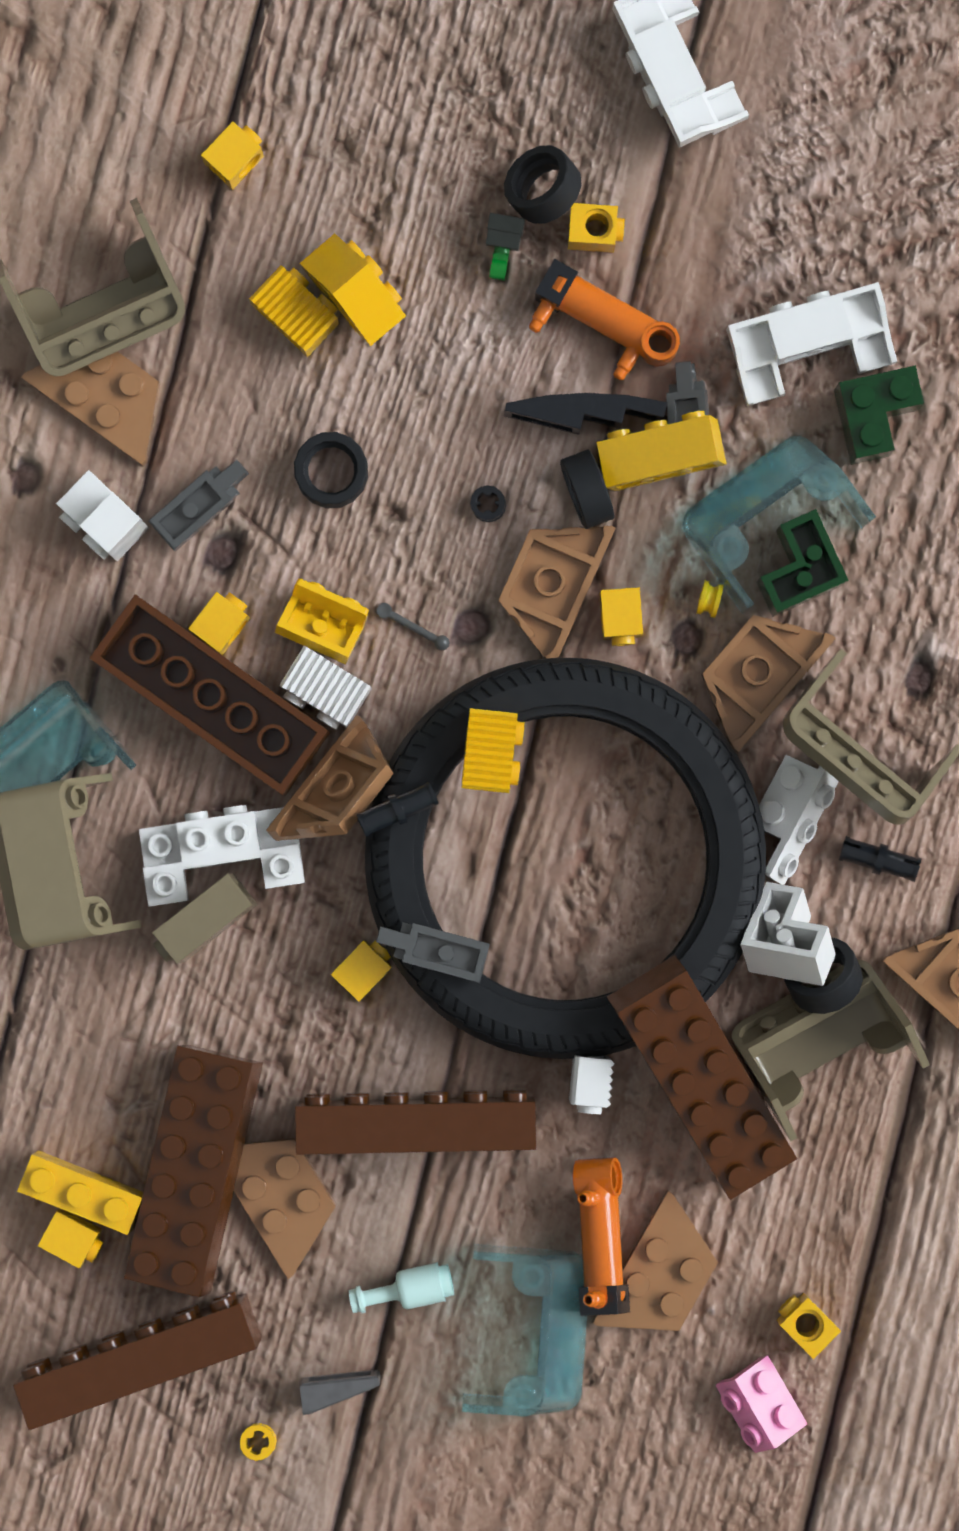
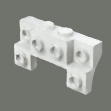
M618 0L613 2L612 10L629 43V51L626 52V58L634 74L641 73L646 86L642 87L648 105L651 109L657 107L661 117H665L679 148L710 133L715 135L748 119L749 114L744 109L734 89L733 81L705 92L706 86L676 26L698 16L699 10L697 6H694L692 0Z
M879 282L830 296L829 291L819 292L808 296V303L793 307L792 302H784L769 308V314L728 325L726 331L736 361V372L746 406L785 395L778 365L850 345L858 374L896 364L897 358L889 331L885 302Z
M246 805L223 808L224 816L209 818L208 811L184 814L185 822L139 829L148 907L189 901L185 870L261 859L265 889L305 883L300 840L276 841L266 831L284 807L247 812Z

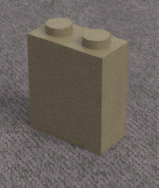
M227 873L152 932L158 939L153 945L166 962L174 960L176 964L184 963L258 904L235 874Z

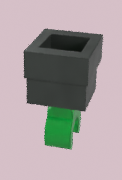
M490 213L486 246L494 247L489 274L491 279L505 281L510 250L519 251L525 224L524 218Z

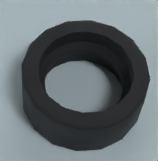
M552 145L538 146L526 151L510 167L504 181V195L522 218L533 224H545L560 218L575 203L582 186L581 173L561 149ZM559 170L556 181L542 196L527 200L529 189L536 179L549 171Z
M322 432L309 438L299 448L294 461V477L301 493L313 504L324 508H341L354 502L363 492L368 480V463L362 448L351 437L338 432ZM325 448L343 450L351 457L354 464V475L351 483L337 493H326L319 490L312 484L309 478L308 466L311 458L318 451Z
M585 450L561 459L562 473L584 528L589 529L613 520L615 515L611 499L591 451Z
M831 938L836 954L832 963H839L844 966V969L835 981L827 986L808 988L801 985L802 982L784 979L792 999L799 1008L809 1013L826 1014L838 1011L851 1003L860 991L863 978L857 958L849 945L837 938Z

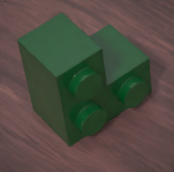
M916 365L839 382L834 389L851 465L889 457L894 452L895 448L888 417L918 411L924 404Z
M816 509L781 524L777 528L776 533L791 564L760 577L757 584L772 617L843 586L849 581Z

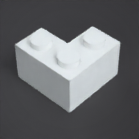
M89 470L56 503L64 511L59 518L75 533L82 528L87 533L82 540L104 560L110 555L118 561L149 529L138 515Z
M766 882L761 900L751 917L740 945L748 971L751 973L823 986L836 954L828 926L809 923L811 915L803 888Z

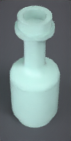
M438 1262L400 1270L396 1273V1280L391 1285L365 1291L361 1290V1286H356L355 1289L349 1290L353 1313L361 1312V1314L366 1313L365 1307L393 1300L399 1301L404 1309H413L445 1302V1297L454 1295L448 1264L439 1266Z

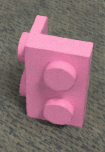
M768 1355L758 1358L734 1377L721 1380L716 1384V1388L721 1395L722 1404L733 1415L741 1429L743 1440L755 1453L777 1448L807 1425L806 1420Z

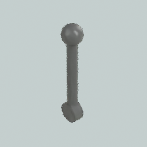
M381 603L377 607V614L380 618H390L432 641L438 650H446L449 647L450 641L446 636H437L393 612L389 604Z

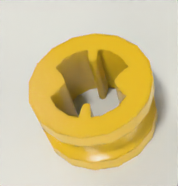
M704 580L696 614L701 615L703 612H708L710 617H716L723 592V584L713 587L709 581Z
M253 1424L242 1433L240 1449L251 1460H263L274 1451L277 1443L276 1434L266 1424ZM256 1431L263 1432L262 1438L268 1437L269 1445L263 1446L260 1453L254 1452L252 1450L254 1445L249 1447L247 1441L248 1438L255 1436Z

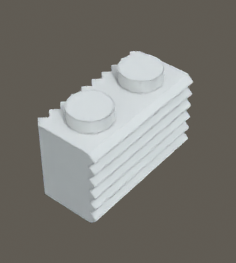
M303 646L279 685L286 690L283 698L301 709L304 708L306 703L320 711L316 718L335 730L339 724L346 728L348 727L372 689L370 685L306 646Z
M575 1055L574 1059H572L569 1101L572 1105H577L576 1109L578 1112L601 1114L602 1107L607 1108L611 1105L608 1099L612 1097L609 1092L612 1086L609 1083L613 1081L610 1075L614 1073L611 1069L614 1063L609 1056L583 1057Z

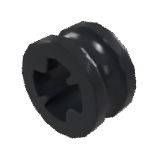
M482 486L475 490L471 497V509L475 516L483 522L497 521L505 513V497L494 486ZM485 495L487 498H491L495 495L499 499V501H495V504L499 507L493 513L490 510H486L483 513L480 512L478 507L482 506L481 502H478L480 497Z

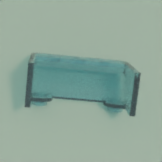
M793 436L786 439L693 505L683 518L682 527L684 534L719 583L724 585L723 588L742 614L747 612L754 603L732 574V571L745 562L749 553V545L739 530L740 526L801 483L808 493L817 500L829 501L838 496L861 529L876 518L843 470L805 437Z
M60 680L50 685L0 728V792L59 781L83 759L89 766L97 767L110 763L117 755L130 770L136 766V763L112 731L66 680Z
M474 1244L473 1259L513 1262L512 1280L515 1287L525 1295L543 1297L537 1376L518 1375L513 1377L506 1384L503 1396L463 1393L462 1412L530 1416L567 1411L574 1408L582 1395L587 1315L580 1316L579 1287H584L582 1255L574 1251Z

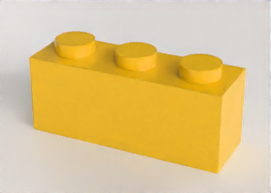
M694 411L682 415V421L668 424L667 420H658L645 424L644 431L630 433V429H622L608 433L607 440L596 442L606 488L619 491L727 465L718 419L711 415H705L704 411Z
M39 1150L31 1155L17 1192L126 1235L134 1229L144 1193Z

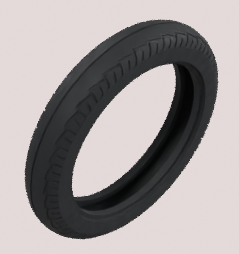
M546 658L509 665L466 683L429 710L415 724L396 749L388 763L394 774L373 799L371 808L388 801L387 796L393 793L399 796L424 785L428 781L436 797L438 796L445 781L464 759L469 708L518 713L517 721L519 722L550 717H578L608 723L642 739L671 764L685 783L698 809L706 844V871L704 886L695 915L684 936L661 963L675 955L687 970L706 1002L726 980L743 953L740 944L751 917L761 900L766 872L765 834L757 797L742 762L716 725L692 702L664 683L631 668L585 658ZM433 806L406 818L407 823L400 825L397 822L366 837V886L378 931L380 926L400 931L402 922L408 924L415 923L443 931L431 907L423 871L425 831ZM385 945L400 973L432 1009L457 1028L483 1042L514 1053L552 1059H574L575 1055L583 1057L603 1056L636 1046L607 996L614 992L578 1000L538 998L506 988L482 974L479 983L402 962V959L393 957L396 947Z

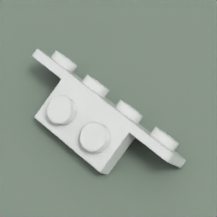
M785 755L759 804L764 832L780 839L766 866L765 875L782 885L797 870L799 856L806 843H809L815 836L817 822L824 809L831 805L835 797V788L839 782L821 766L816 769L788 755Z

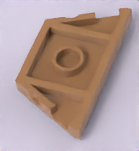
M118 351L64 376L50 375L42 369L41 365L23 374L21 378L137 463L143 467L145 466L148 459L147 451L150 434L153 430L155 418V404L157 403L160 382Z
M603 526L589 529L569 527L551 530H529L498 602L545 659L559 658L616 529L615 527Z
M753 615L702 673L701 676L722 726L736 753L741 750L836 639L833 635Z
M356 715L266 829L274 840L281 841L347 834L358 820L356 814L366 810L394 774L368 725L360 716Z
M959 928L885 956L882 959V962L959 1031Z
M295 1138L245 1143L234 1192L287 1279L295 1274L336 1207V1204L306 1155H296Z
M667 1190L622 1268L623 1285L629 1284L630 1312L595 1315L592 1320L593 1324L604 1327L679 1331L718 1261L672 1192Z

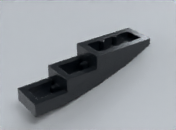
M574 393L545 395L506 403L504 417L579 435L583 420L621 429L624 414L650 421L663 420L668 402L619 394Z

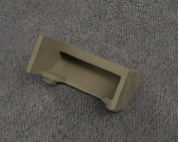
M137 198L131 200L130 203L145 237L132 242L124 253V263L130 277L69 305L59 308L53 294L41 287L30 288L18 294L2 259H0V284L42 369L50 375H67L175 326L184 316V300Z
M840 649L813 678L783 718L784 733L795 746L886 821L896 825L904 824L918 812L959 755V745L956 744L928 771L915 790L809 703L847 654Z
M111 773L69 778L0 792V885L10 936L14 944L20 949L30 950L142 928L140 920L113 925L107 903L99 896H84L69 819L81 817L86 812L88 807L86 787L113 781Z
M857 960L863 978L859 993L851 1003L840 1010L826 1014L809 1013L799 1008L789 994L742 1020L733 1029L732 1039L738 1052L790 1141L797 1139V1136L785 1112L795 1107L803 1098L804 1089L799 1078L860 1044L867 1042L870 1048L879 1054H889L907 1045L923 1069L930 1065L912 1023L872 966L866 961ZM842 965L829 972L823 986H827L835 981L843 972L844 966ZM807 984L805 987H808V988H819V987H823V986L815 985V984Z

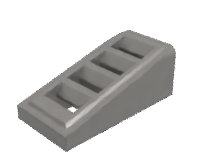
M377 1369L304 1377L300 1383L303 1415H309L374 1389L380 1385V1371Z

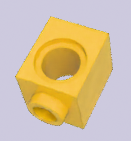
M232 121L201 154L204 164L233 190L264 157L262 148L259 146L262 140L247 125L241 129Z
M574 203L570 209L568 250L614 253L616 241L623 242L625 218H617L618 206ZM593 220H599L606 225L607 232L602 236H593L586 230V225Z
M640 587L600 590L602 639L611 640L612 646L634 645L635 638H640L643 635Z
M216 592L188 630L223 656L251 618L244 613L247 605L229 592L224 598Z
M363 940L334 970L331 976L360 1002L393 967L387 962L391 957L388 951L381 944L377 943L376 940L371 945L366 940Z
M58 1209L41 1238L38 1247L80 1268L85 1264L86 1260L93 1263L104 1243L98 1239L103 1229L78 1215Z
M804 1292L798 1298L792 1295L778 1309V1312L781 1314L776 1320L778 1324L812 1359L841 1332L837 1325ZM804 1313H810L816 1318L814 1328L805 1333L796 1330L797 1318Z

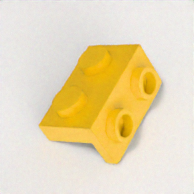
M298 578L294 585L292 596L276 625L275 633L346 665L364 629L369 610L352 598H343L326 590L319 583L307 582Z

